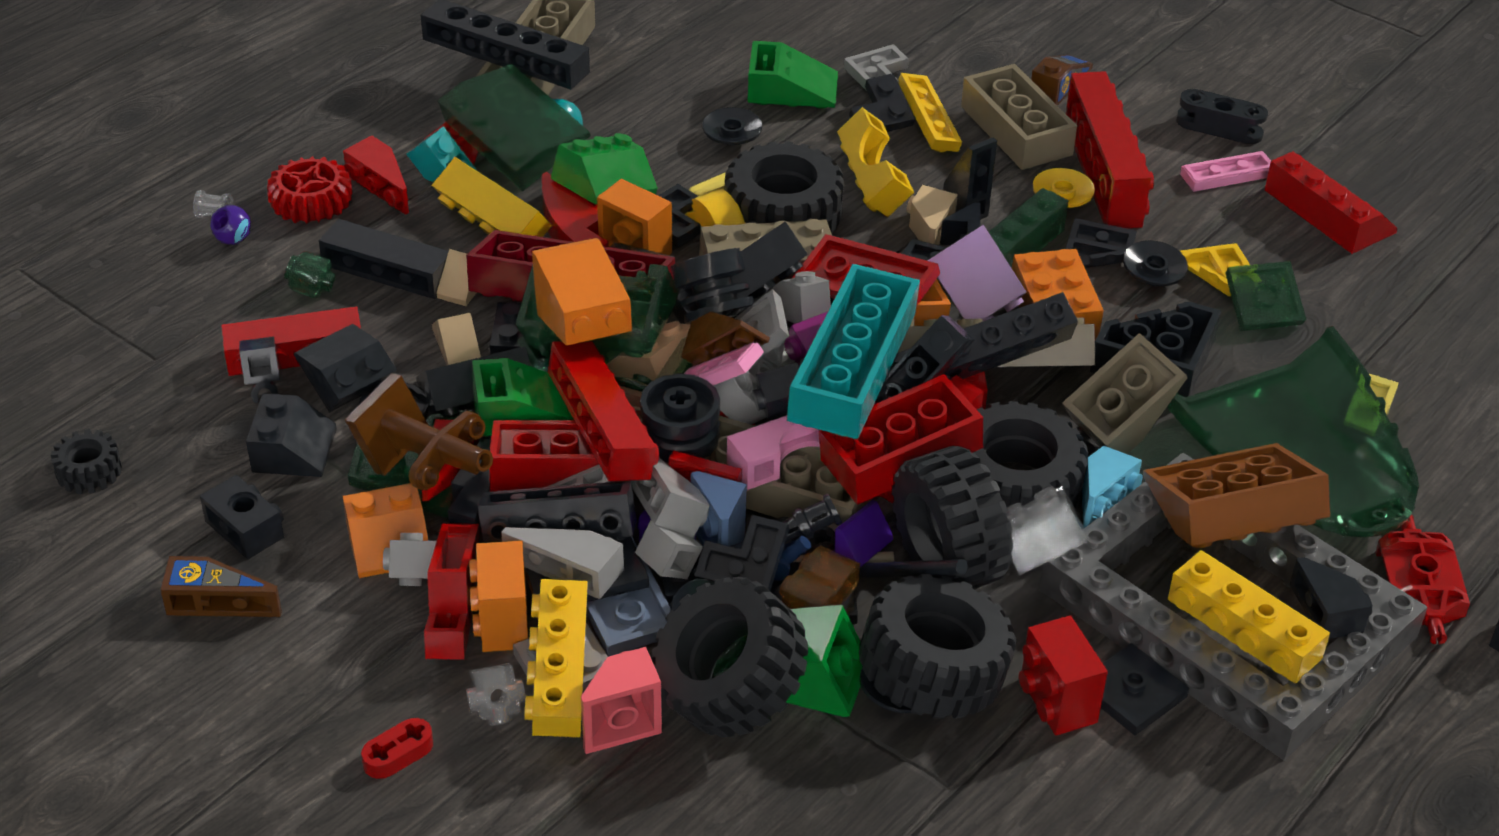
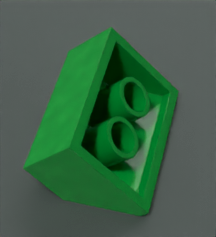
M616 133L612 137L595 136L591 140L574 139L573 142L559 144L551 179L593 204H597V197L620 179H624L653 194L657 192L658 188L643 147L632 142V138L628 135Z

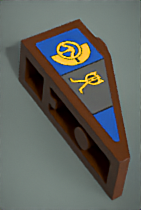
M1070 55L1045 57L1032 70L1031 80L1058 106L1068 95L1071 73L1089 72L1093 68V63Z
M169 556L160 589L166 615L281 617L282 610L276 585L209 557Z

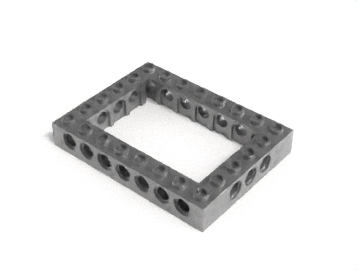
M1181 453L1178 457H1176L1167 465L1191 461L1194 459H1192L1184 453ZM1146 481L1107 510L1101 518L1098 517L1044 559L1040 591L1120 647L1125 648L1130 643H1133L1190 688L1189 695L1282 760L1287 759L1418 637L1427 610V606L1299 525L1282 527L1281 531L1275 533L1256 532L1247 534L1248 536L1242 540L1223 539L1224 546L1229 549L1232 547L1254 561L1253 564L1258 568L1262 566L1284 581L1283 584L1289 588L1291 587L1289 584L1296 558L1305 557L1355 578L1363 592L1367 593L1371 599L1372 614L1368 618L1364 633L1352 632L1348 636L1338 637L1325 649L1323 659L1308 673L1304 674L1296 684L1289 681L1282 686L1113 571L1121 563L1124 565L1128 563L1130 556L1144 545L1148 547L1152 544L1153 538L1166 527L1172 528Z

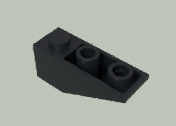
M941 315L890 370L876 402L884 401L942 375L975 340L950 316Z

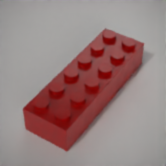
M1106 71L1071 73L1065 114L1077 125L1074 149L1084 174L1094 184L1095 191L1093 197L1103 223L1127 229L1143 228L1144 217L1149 214L1148 194L1149 190H1153L1154 176L1152 171L1147 169L1145 154L1139 150L1138 138L1131 131L1130 119L1124 115L1123 103L1116 96L1115 84L1110 82Z

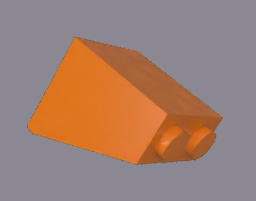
M598 238L532 251L537 315L566 346L632 331L630 297Z

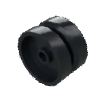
M678 373L662 376L650 382L642 391L640 399L641 423L646 426L652 441L657 444L661 460L669 463V457L673 451L706 458L717 448L720 436V397L717 389L711 383L695 375Z

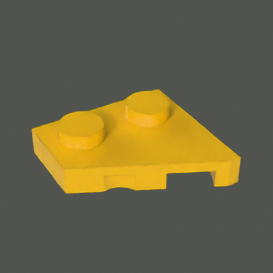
M1237 243L1180 250L1187 260L1188 270L1227 296L1259 293L1261 281Z

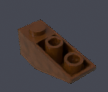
M710 311L691 322L681 358L696 366L753 342H757L762 346L769 342L770 337L742 320Z

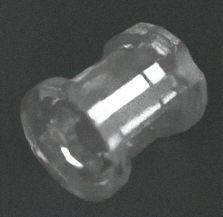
M198 190L193 202L194 215L196 218L212 217L219 208L225 205H234L233 197L229 193H224L220 196L207 194L204 190Z

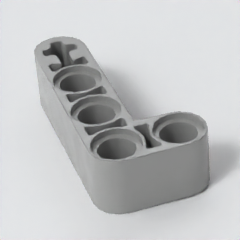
M785 341L780 347L772 349L762 356L746 373L714 385L720 397V411L729 419L752 425L766 418L764 409L757 410L752 390L757 389L756 374L781 367Z

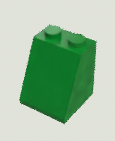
M843 605L791 609L797 615V619L802 622L805 629L804 638L808 641V656L803 657L807 661L805 675H800L799 677L800 687L796 695L791 694L786 703L841 717H850L861 686L859 676L862 664L859 658L860 639Z

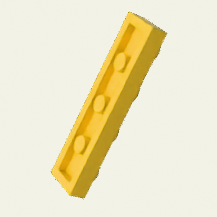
M901 73L898 79L899 86L931 149L938 152H959L962 141L928 77Z

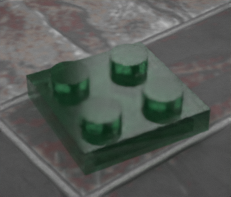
M1291 261L1229 267L1225 272L1240 331L1303 325L1307 320Z

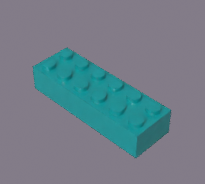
M852 264L790 385L787 421L844 437L859 438L915 316L920 280Z

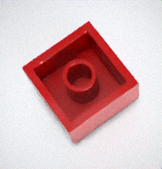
M1069 615L1028 627L1026 645L1023 646L1024 658L1022 671L1019 672V682L1022 690L1026 694L1029 693L1034 700L1040 719L1049 724L1055 736L1098 723L1108 671L1072 616Z

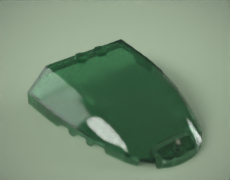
M1334 326L1327 327L1319 340L1289 364L1189 397L1176 393L1167 406L1168 410L1212 456L1278 443L1328 474L1330 517L1316 520V523L1312 524L1313 526L1342 536L1374 537L1398 529L1409 519L1416 508L1415 503L1419 490L1418 476L1408 448H1402L1397 436L1398 425L1396 422H1390L1385 412L1386 402L1384 398L1375 395L1370 387L1371 376Z

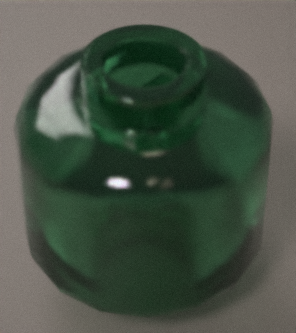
M303 251L298 256L293 255L284 274V279L288 280V286L292 291L311 298H318L323 291L330 292L336 274L331 272L332 264L329 259L309 251Z

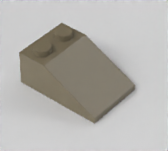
M1139 333L1062 404L1072 421L1100 448L1106 446L1128 454L1143 441L1186 381L1187 376Z

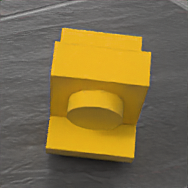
M717 189L692 199L693 210L685 213L686 216L700 223L701 227L717 224H745L738 204L723 189Z

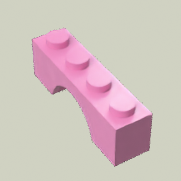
M787 416L738 432L727 436V464L742 469V483L747 484V490L780 479V463L792 451L804 447H820L819 431L812 427L787 421Z

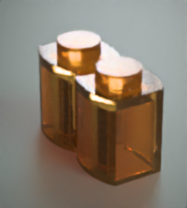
M819 546L812 553H807L803 557L799 570L792 576L788 575L783 580L779 595L782 596V602L789 609L840 605L846 601L859 582L860 563L823 546Z

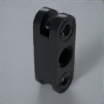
M1187 89L1181 93L1179 103L1181 108L1178 110L1176 122L1181 127L1245 144H1256L1262 141L1264 130L1257 124H1262L1267 120L1268 110L1264 106L1199 89Z

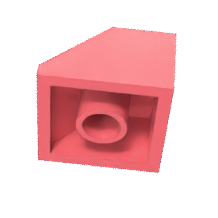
M646 647L624 651L607 657L581 695L583 749L585 754L662 733L661 680Z

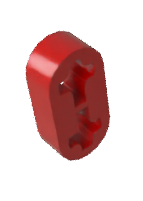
M410 718L368 741L361 750L365 773L376 779L387 778L426 756L433 747V735L430 724L424 719ZM380 756L382 759H384V758H387V759H385V760L382 761L380 758H378V757H377V758H374V757Z

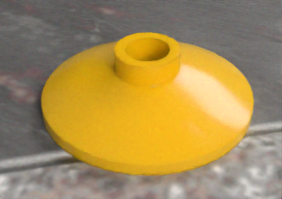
M1048 169L1039 173L1033 181L1035 195L1043 202L1056 207H1079L1088 203L1094 196L1095 187L1092 180L1085 174L1073 169Z

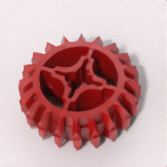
M312 156L310 159L300 157L298 161L288 160V165H278V170L271 172V178L268 179L267 185L268 201L275 214L281 215L283 220L292 218L294 223L299 221H305L306 224L310 221L320 223V220L324 218L331 220L333 214L340 215L342 214V209L348 208L349 201L352 200L351 195L353 194L351 177H349V172L345 171L344 165H338L336 160L327 161L326 157L315 159Z

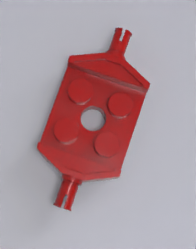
M1402 514L1398 518L1401 531H1390L1380 538L1375 554L1376 556H1382L1388 582L1427 606L1422 625L1428 627L1431 643L1436 645L1438 641V645L1447 641L1443 624L1466 617L1470 601L1452 541L1443 533L1422 532L1421 529H1416L1413 515L1408 514L1407 519L1406 514ZM1417 566H1425L1430 572L1423 571Z

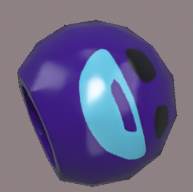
M225 205L212 215L210 224L212 234L223 244L236 245L244 241L250 234V216L239 206Z

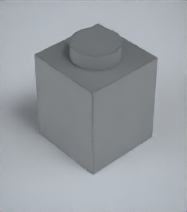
M650 520L635 553L660 576L688 579L703 546L690 536L654 525L653 521Z

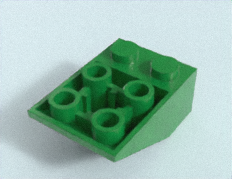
M752 42L748 73V103L760 105L779 104L790 107L813 106L816 108H835L838 80L837 70L782 42Z
M509 358L472 360L474 404L476 414L485 423L483 436H492L494 420H574L548 372Z

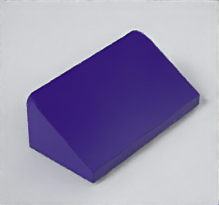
M871 500L835 529V562L859 568L893 540L892 532L877 501Z

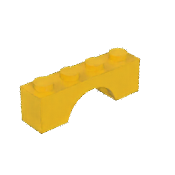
M862 107L837 131L842 142L840 147L848 156V166L856 175L855 183L864 194L863 202L871 211L876 212L878 210L889 217L914 194V191L905 173L887 160L880 162L881 154L890 138L883 122Z

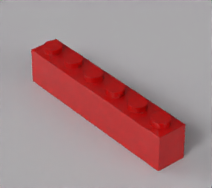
M585 341L567 346L563 342H552L548 374L607 480H651L653 466L657 465L659 460L658 446L652 441L646 426L641 423L635 408L629 403L624 390L620 388L615 380L614 373L609 370L603 355H600L593 341Z

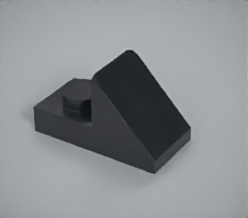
M972 203L943 219L940 239L942 245H952L981 226L980 203Z

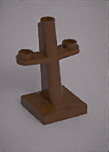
M391 373L345 419L346 424L376 474L385 476L408 451L420 454L409 471L410 483L420 490H428L437 484L439 473L444 464L477 475L480 471H487L493 462V456L489 450L470 443L480 439L485 432V423L478 414L465 411L441 430L429 426L405 381L398 374Z

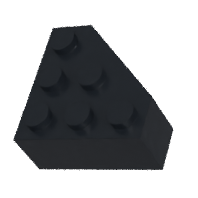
M1184 302L1177 304L1176 310L1162 313L1160 309L1135 314L1134 320L1122 323L1118 319L1106 321L1095 340V365H1091L1090 372L1096 373L1140 333L1186 374V381L1173 398L1188 401L1215 342L1221 310L1193 302Z

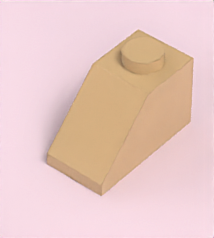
M922 185L917 194L910 197L907 205V213L910 214L909 227L918 240L939 246L942 221L956 212L958 194Z

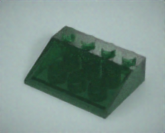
M513 64L460 82L438 100L445 122L521 191H524L540 178L542 174L554 166L559 144L570 143L574 139L586 140L591 136L584 126Z

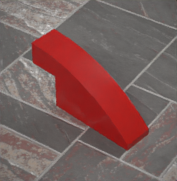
M548 172L542 174L543 213L546 220L552 225L548 230L552 239L572 242L598 238L602 246L609 247V241L598 235V204H593L552 180L551 174Z
M442 524L427 571L429 616L424 630L425 659L465 658L473 612L471 611L470 588L476 584V582L471 583L469 560L477 559L476 544L479 543V524Z

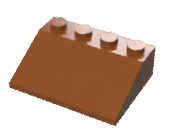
M1278 443L1143 470V477L1175 534L1192 547H1208L1214 541L1223 539L1242 540L1248 536L1247 534L1256 532L1275 533L1281 531L1282 527L1294 524L1308 526L1316 523L1318 519L1330 517L1328 474Z

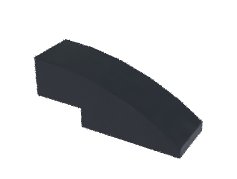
M482 437L477 446L490 451V439ZM460 469L451 482L453 503L448 509L449 524H479L480 539L482 531L478 504L483 493L490 492L489 469L485 472L480 471L477 475Z

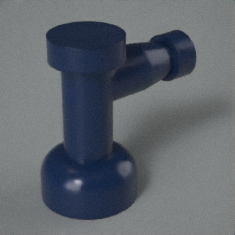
M801 536L784 545L774 580L781 581L789 576L790 564L811 548V543L806 537Z

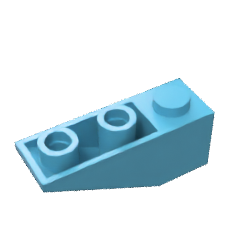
M1102 446L1088 457L1082 488L1084 528L1098 517L1101 518L1107 510L1141 485L1143 479L1142 474L1139 473L1142 463L1141 459L1106 446Z

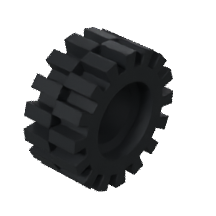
M84 429V434L82 435L75 431L72 432V438H68L66 435L62 437V444L56 442L53 446L54 451H51V460L58 484L61 487L65 486L66 491L71 492L75 488L76 494H83L84 489H88L89 494L96 493L95 487L99 486L101 490L108 488L107 481L113 484L116 481V476H120L122 464L115 439L112 440V436L109 433L103 435L102 430H96L92 434L91 429ZM95 459L88 463H80L85 460Z

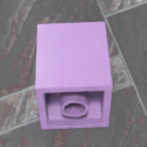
M984 225L927 260L938 263L940 275L937 279L963 319H982L986 321L994 318L993 314L1000 309L1005 308L1009 312L1024 302L1021 296L1026 294V290Z

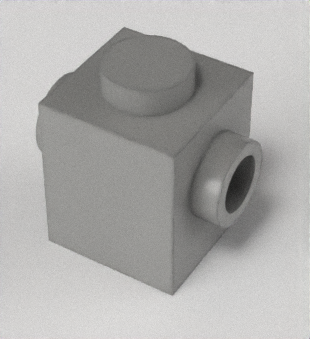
M400 533V540H390V548H384L383 569L389 570V578H399L400 586H422V578L428 579L427 571L437 541H423V533Z

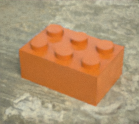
M1077 249L1014 254L1012 270L1026 290V294L1021 296L1024 302L1019 305V308L1063 292L1076 318H1084V324H1094L1096 340L1101 330L1104 310Z

